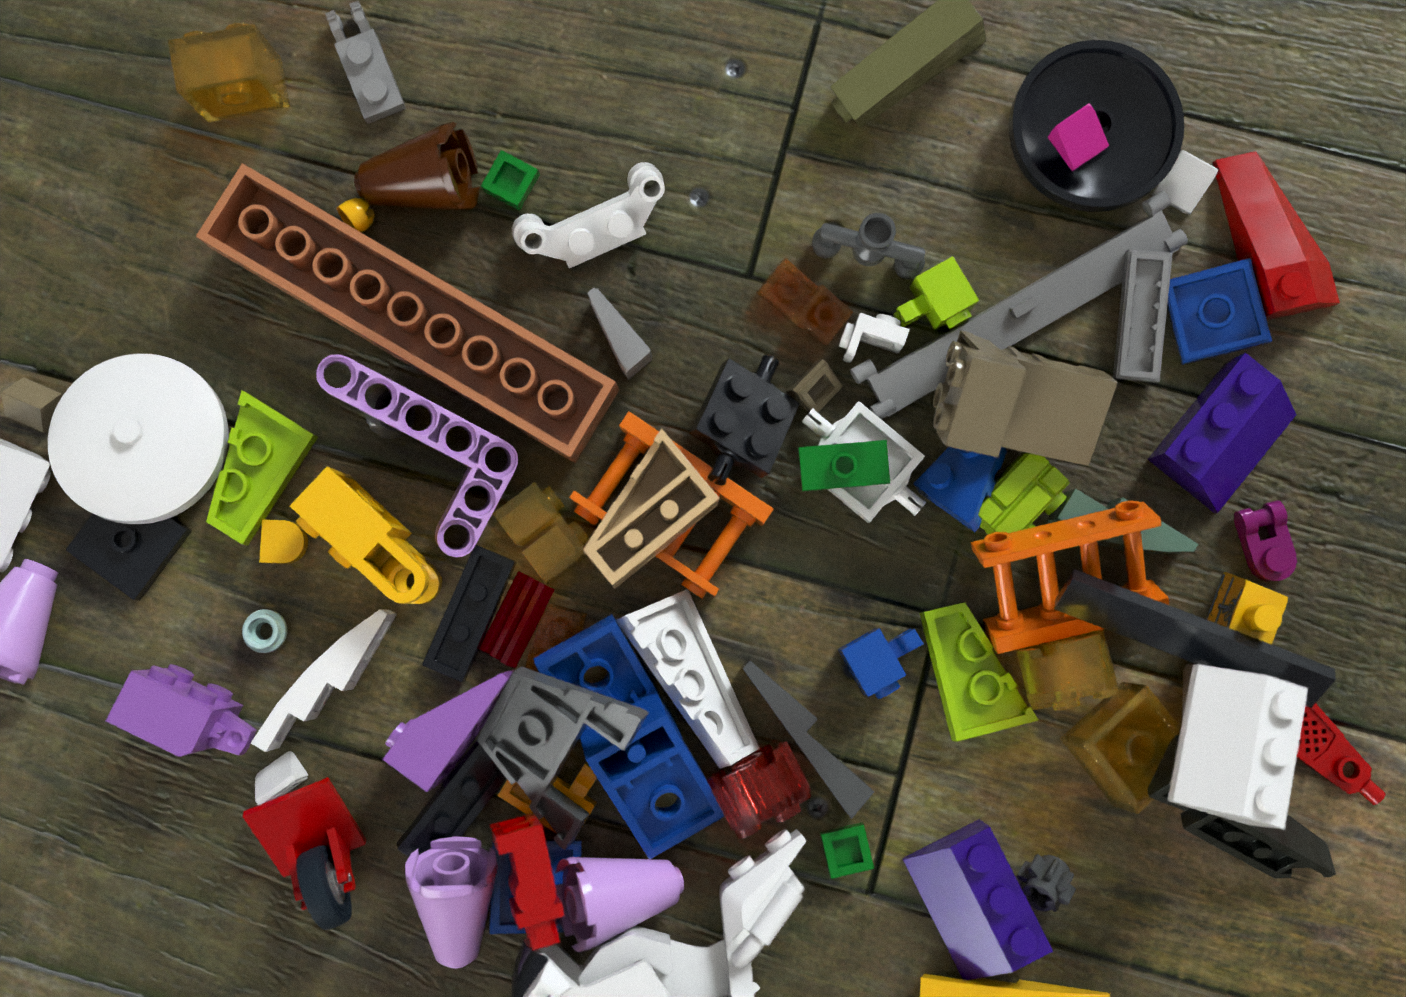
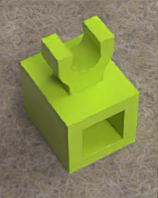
M952 256L915 277L909 287L915 299L899 306L893 316L901 321L900 326L904 328L926 315L934 330L946 324L951 330L972 317L970 310L978 303L979 299Z

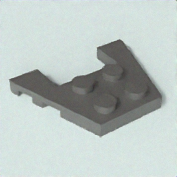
M521 666L513 671L509 677L510 679L500 694L477 741L510 784L518 783L532 801L529 808L539 820L543 817L557 833L553 839L562 849L566 850L575 840L590 813L556 789L553 784L586 726H590L624 751L632 743L649 713L637 706Z

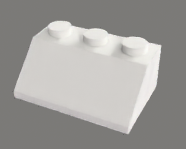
M1 438L0 572H4L12 560V544L18 532L22 533L27 528L32 516L30 506L36 494L43 492L46 488L51 472L49 470V461L36 453Z
M1200 664L1193 665L1168 801L1247 825L1285 829L1308 688L1268 675Z

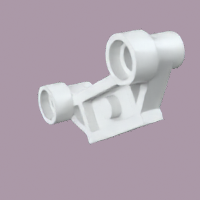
M638 163L628 173L627 182L630 188L628 192L551 226L544 225L543 221L534 214H523L512 225L514 241L519 248L529 254H541L564 260L568 267L572 268L646 235L643 226L657 200L663 196L665 191L663 176L651 163ZM654 180L652 187L645 190L644 185L648 181ZM531 233L538 234L532 241L525 240Z

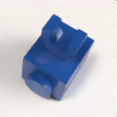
M874 628L837 650L862 694L867 697L875 694L877 699H881L900 688L897 680L906 676L897 658L923 645V642L915 628L904 631L888 642L880 628Z

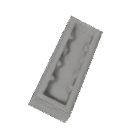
M1131 249L1125 252L1113 379L1152 383L1160 382L1173 253Z

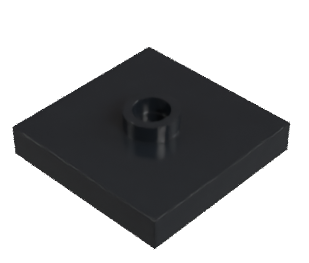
M92 514L66 548V551L131 599L140 601L192 530L174 517L149 524H123Z

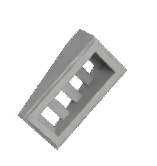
M593 288L588 292L590 304L624 376L629 380L652 361L651 349L599 289Z

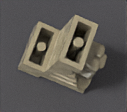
M960 330L957 342L952 341L947 351L946 366L949 368L945 381L938 384L933 398V406L936 408L934 428L937 429L936 433L944 445L993 457H999L1001 447L1089 466L1118 382L1101 370L1081 365L1073 366L1063 362L1049 361L1043 356L1034 353L1030 357H1025L1018 350L1010 346L1000 350L990 340Z

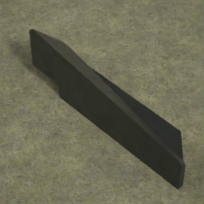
M1177 734L1171 739L1147 790L1149 797L1184 810V812L1180 813L1184 830L1273 878H1291L1292 868H1311L1322 874L1323 877L1336 875L1326 842L1288 814L1285 829L1247 825L1169 802L1168 796L1180 735Z

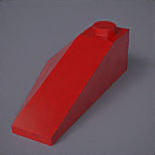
M1254 151L1215 160L1213 166L1218 169L1216 178L1238 261L1251 259L1266 320L1339 304L1340 301L1328 260L1258 153Z

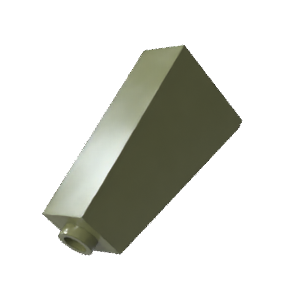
M937 0L833 83L830 87L837 98L831 104L845 123L853 118L859 128L863 127L986 42L983 18L969 0Z

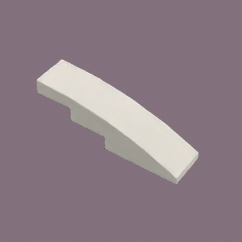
M380 609L338 639L304 671L280 699L251 744L265 752L280 748L297 718L304 722L317 719L334 688L341 691L354 689L397 613L392 610Z

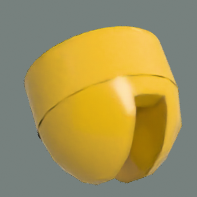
M362 198L349 199L337 207V212L342 221L361 233L373 224L375 217L373 209H368L370 204Z

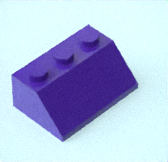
M1244 353L1223 365L1147 460L1215 514L1221 510L1294 419L1296 412L1281 380L1247 353Z
M978 819L902 858L962 979L972 980L1011 973L1053 952L990 826L982 820Z

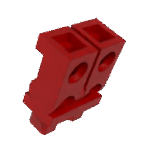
M534 813L489 824L493 843L499 855L509 854L512 869L508 876V885L514 898L509 899V903L518 929L525 928L532 950L559 943L555 919L564 917L565 914L562 902L556 894L541 822Z

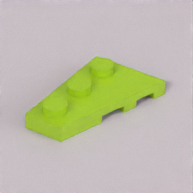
M241 390L238 401L240 409L235 428L231 427L227 442L230 444L224 469L218 475L206 522L240 544L248 546L262 525V519H266L318 436L249 393Z
M965 602L919 613L952 741L958 742L1039 720L1032 708L1028 707L1016 689L1018 687L1011 674L1004 670L992 650V644Z

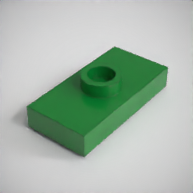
M887 440L799 447L802 491L890 484Z

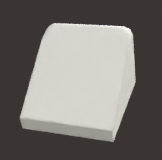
M1181 150L1173 168L1155 188L1152 195L1154 196L1164 191L1170 198L1171 206L1190 215L1214 180L1218 169Z
M292 751L286 752L257 773L255 777V802L257 805L287 794L308 779V773Z

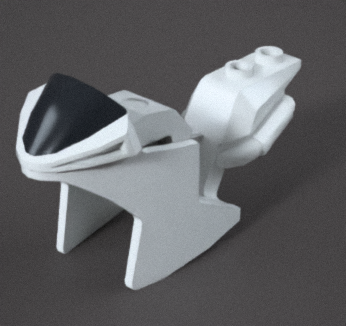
M784 829L764 844L768 850L752 860L750 855L729 868L728 873L730 877L720 885L719 890L723 940L708 947H697L670 940L669 934L636 925L596 946L585 963L578 965L558 944L532 950L530 940L524 939L515 961L511 997H754V994L760 987L757 983L753 982L751 961L765 945H770L803 898L802 893L805 889L789 865L806 843L805 838L797 829L791 833Z

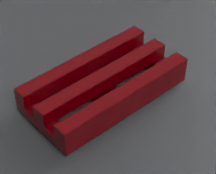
M518 571L479 649L500 660L503 664L516 669L555 589Z

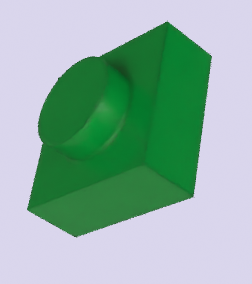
M501 150L482 182L481 188L483 192L520 211L537 182L540 173L537 168Z
M862 822L820 832L831 879L874 869L865 827Z

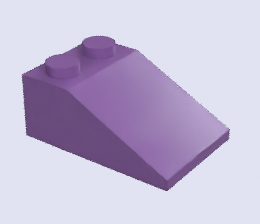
M515 670L500 673L416 719H411L407 724L401 722L387 739L385 745L390 750L382 760L426 792L443 783L484 727L500 694L510 679L509 677Z

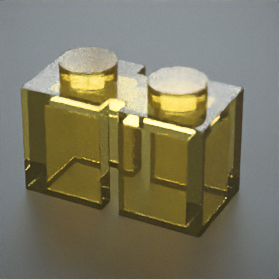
M534 482L495 511L493 515L517 546L520 545V547L525 546L552 524H557L522 551V554L544 583L551 585L587 557L583 549L590 538L576 520L570 524L566 522L559 512L565 505L550 486L543 490Z

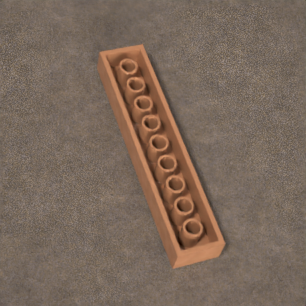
M243 163L195 236L217 253L574 463L577 462L619 392L616 381Z

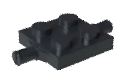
M763 355L756 373L750 372L730 358L722 363L689 433L708 445L712 452L717 455L715 464L708 475V479L711 482L715 480L714 483L717 485L726 484L732 466L744 467L760 478L768 475L800 404L778 390L771 383V379L779 365L778 359L772 361L773 356Z

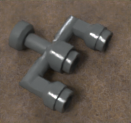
M873 213L865 217L859 231L825 223L815 232L812 239L813 251L821 258L834 257L840 251L841 245L851 247L856 261L864 266H875L882 262L885 256L894 258L895 272L903 279L915 278L922 272L925 265L924 248L893 240L896 234L895 224L889 216L883 213Z

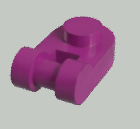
M1280 500L1265 503L1262 509L1256 511L1247 508L1234 513V523L1247 565L1254 576L1266 582L1281 581L1290 577L1295 571L1297 564L1295 548L1287 526V511ZM1267 526L1270 538L1260 540L1258 530L1260 527Z

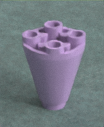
M24 559L20 568L14 567L0 582V678L24 685L27 679L33 680L37 673L57 584L54 581L59 574L55 570L29 559Z

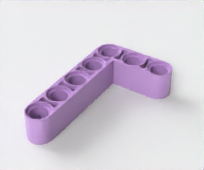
M335 354L324 358L318 365L316 375L319 385L325 392L468 467L437 524L435 541L441 551L448 556L463 557L469 554L476 546L517 468L518 454L515 448L507 441L347 356ZM340 363L349 368L351 379L346 386L334 388L326 383L324 374L326 369L332 364ZM373 385H383L390 391L391 402L388 407L376 410L367 404L365 393ZM412 406H422L430 413L431 420L426 429L416 431L411 429L406 423V413ZM454 426L463 427L469 434L468 446L458 452L448 447L445 438L449 429ZM493 447L502 448L506 452L508 459L506 466L497 472L491 471L485 463L486 453ZM480 485L487 492V502L480 509H469L465 504V493L470 487ZM456 524L464 526L467 531L465 543L456 548L448 547L443 537L446 529Z

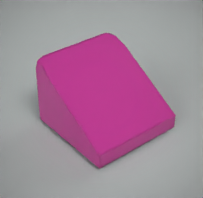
M1090 103L1056 125L1047 137L1072 172L1109 147L1097 114Z

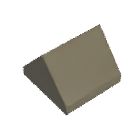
M820 359L815 361L786 392L808 412L814 408L818 413L843 385L828 363Z
M23 377L1 392L4 414L6 417L47 433L55 408L64 394Z

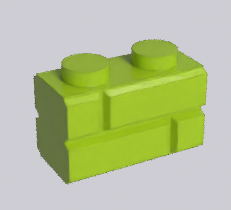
M1022 452L995 480L991 497H984L978 514L982 520L980 528L984 529L987 534H991L994 532L1011 533L1036 527L1033 522L1043 511L1050 515L1065 501L1067 496L1062 491L1069 485V480L1057 468L1052 466L1044 456Z

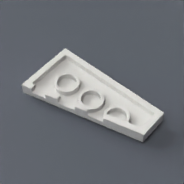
M688 589L616 620L720 769L730 766L760 749Z

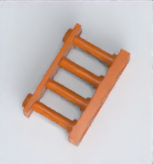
M628 411L619 424L621 431L626 434L623 439L625 445L590 496L586 499L576 491H573L569 497L578 504L574 512L594 526L599 519L602 520L607 512L602 510V507L639 453L644 455L659 433L658 430L630 411ZM673 441L717 496L733 506L730 514L733 516L695 572L673 558L695 524L655 557L685 577L681 585L701 599L704 598L706 593L715 597L719 588L709 582L746 526L752 527L754 522L763 526L774 509L729 478H727L725 485H717L714 483L715 480L711 482L708 479V475L713 467Z
M1124 501L1112 509L1011 533L994 532L988 534L982 540L971 542L972 551L983 567L993 566L1000 613L997 616L983 619L985 634L997 654L1104 629L1054 609L1055 599L1059 594L1054 551L1079 546L1083 573L1102 580L1098 541L1123 535L1128 582L1120 587L1169 605L1168 596L1152 579L1146 580L1141 535L1142 530L1161 526V518L1143 501ZM1036 556L1042 603L1039 606L1018 611L1011 562Z

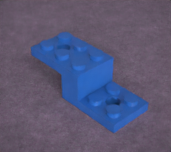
M612 614L534 658L535 666L542 674L637 706L649 713L632 743L624 751L588 725L580 737L587 763L649 859L727 816L721 802L686 746L672 713ZM593 666L604 667L607 670V674L603 680L590 683L583 679L585 672ZM665 793H674L678 796L675 803L669 807L661 808L655 805L656 800Z

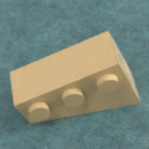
M662 428L640 464L630 476L631 478L619 497L613 502L583 549L614 589L718 506L719 497Z

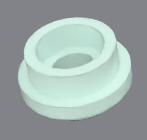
M268 609L253 612L243 624L242 636L244 642L250 649L259 653H269L277 650L283 645L287 637V624L284 618L276 611ZM265 623L270 624L272 627V635L268 639H264L260 634L261 626Z

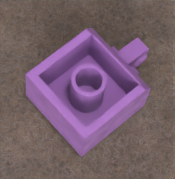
M172 664L168 668L151 666L150 669L131 671L106 719L107 722L178 757L213 748L235 755H243L248 750L257 731L238 717L243 705L231 699L233 695L231 691L212 683H208L207 687L192 680L194 677L192 672Z

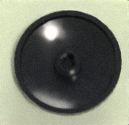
M1087 40L1072 43L1053 51L1031 69L1012 103L1009 117V138L1019 168L1040 193L1052 201L1071 209L1104 212L1123 208L1137 202L1149 194L1168 175L1182 147L1184 113L1174 84L1163 69L1151 58L1121 43L1105 40ZM1090 103L1097 114L1109 147L1072 172L1047 137L1056 125Z

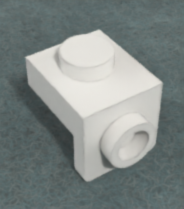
M860 313L855 325L847 322L839 343V347L846 349L842 361L851 363L859 341L898 354L905 345L910 329L900 326L901 321L889 315L877 314L875 318Z

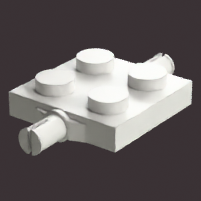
M858 401L844 418L836 421L833 425L817 413L814 408L802 420V423L821 437L818 446L887 440L890 484L828 489L867 523L872 521L884 505L894 500H897L914 516L926 504V501H923L906 486L912 471L925 455L861 402Z

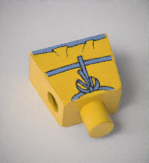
M1224 572L1206 620L1272 644L1277 629L1281 625L1288 597L1241 577Z

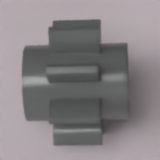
M1036 854L1031 863L1024 862L1017 875V878L1023 882L1021 889L1030 906L1039 911L1053 910L1057 912L1061 903L1064 905L1069 904L1076 891V888L1070 885L1074 874L1070 872L1067 864L1056 856L1044 855L1041 857L1039 854Z

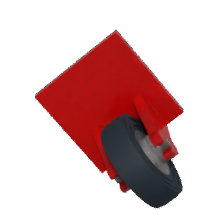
M329 777L243 811L244 820L283 878L291 876L296 902H301V909H308L315 923L324 930L332 929L349 921L352 914L350 891L356 888L351 867L350 851L365 845L366 838Z

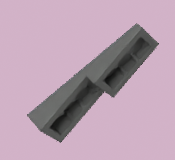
M748 659L742 666V669L852 819L874 791L807 733L817 718Z

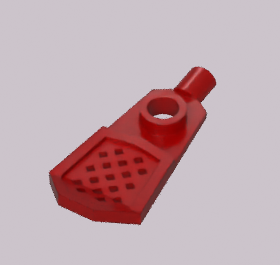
M1316 703L1312 708L1305 706V716L1302 721L1296 758L1347 794L1359 792L1371 804L1376 805L1380 803L1386 793L1371 780L1372 768L1346 740L1344 734ZM1350 761L1353 764L1354 772L1350 777H1345L1342 769L1344 764Z

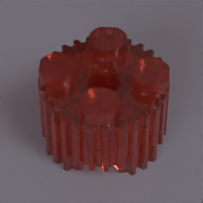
M787 741L780 742L774 750L770 744H766L732 766V772L728 775L721 769L713 773L707 780L731 830L735 831L738 839H743L756 833L762 828L761 823L771 819L773 816L777 823L792 818L801 811L799 804L811 797V787Z

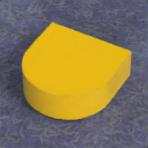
M262 519L259 563L291 564L304 556L308 547V537L306 532L297 523L286 520Z

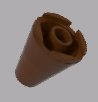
M445 123L362 162L354 177L357 193L361 198H365L370 205L447 210L473 209L478 202L479 187L472 188L471 175L478 174V168L467 134L463 129L454 130L457 123Z

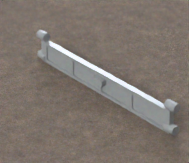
M1161 191L1142 203V207L1148 217L884 369L877 372L870 359L850 369L851 375L857 384L865 380L868 381L878 401L869 407L870 411L880 419H883L934 391L940 382L944 383L949 368L946 366L947 351L952 341L957 342L960 330L990 340L1000 350H1004L1008 346L1014 345L1122 283L1125 252L1127 250L1174 253L1179 250L1180 247L1188 243V238L1181 229L1172 233L1162 210L1171 204L1169 196L1164 191Z

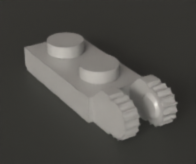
M355 1L350 3V12L361 31L358 35L350 38L346 37L343 23L334 10L325 13L337 42L334 45L364 120L367 124L405 110L406 106L374 29L370 28L360 2Z

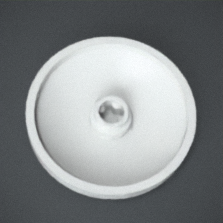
M130 354L104 361L85 372L75 380L61 397L49 426V461L52 471L64 492L85 510L117 523H155L174 517L187 510L200 500L214 484L219 472L222 470L227 455L228 422L223 405L215 391L199 374L188 366L161 355Z

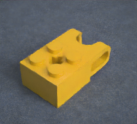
M327 466L290 505L299 515L296 523L306 533L315 539L318 536L325 539L332 546L328 553L339 564L347 569L353 566L392 601L406 604H426L435 599L442 587V576L437 568L406 540L412 533L350 475ZM413 573L414 584L410 588L407 585V579Z

